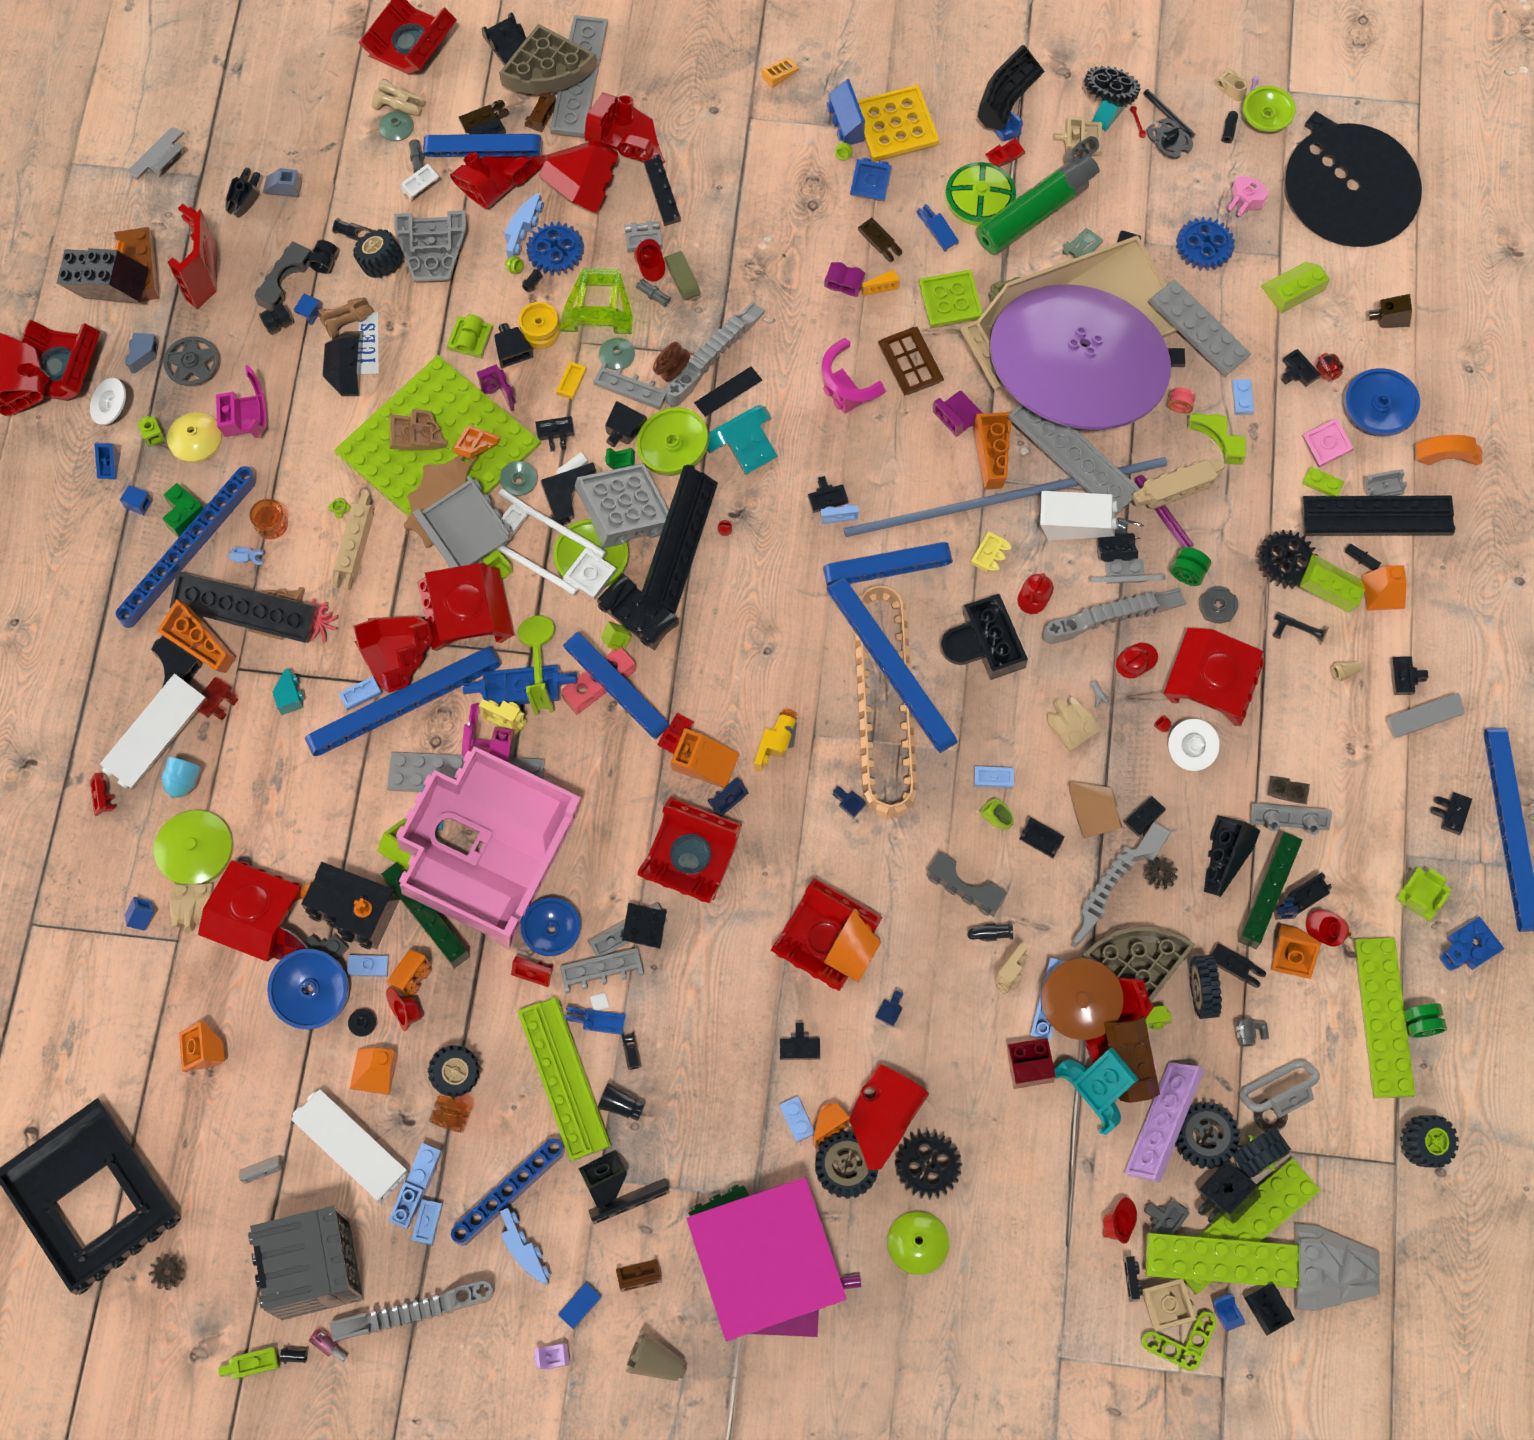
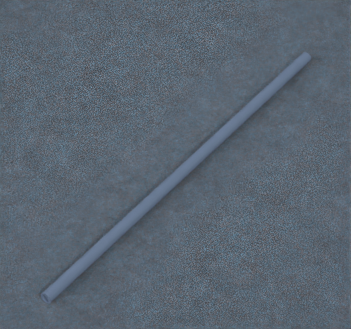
M1166 457L1118 467V469L1123 474L1129 475L1167 466ZM1073 478L847 527L844 528L845 537L1039 495L1042 494V491H1057L1075 487L1080 484Z

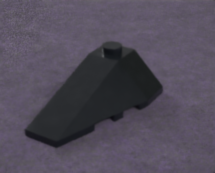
M1217 816L1210 835L1212 848L1208 852L1210 866L1206 870L1204 892L1219 897L1223 895L1254 849L1261 831L1260 829L1247 822Z

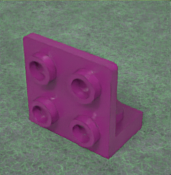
M497 364L476 372L481 391L486 395L501 389L510 411H514L513 404L516 403L513 397L514 393L510 384L506 382L507 379L503 369L499 370Z
M961 390L945 402L940 397L934 401L933 413L956 437L973 425L977 414H983Z

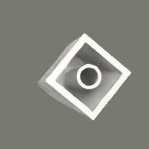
M1042 491L1040 525L1048 541L1115 536V529H1118V520L1115 518V512H1118V502L1114 500L1112 494Z

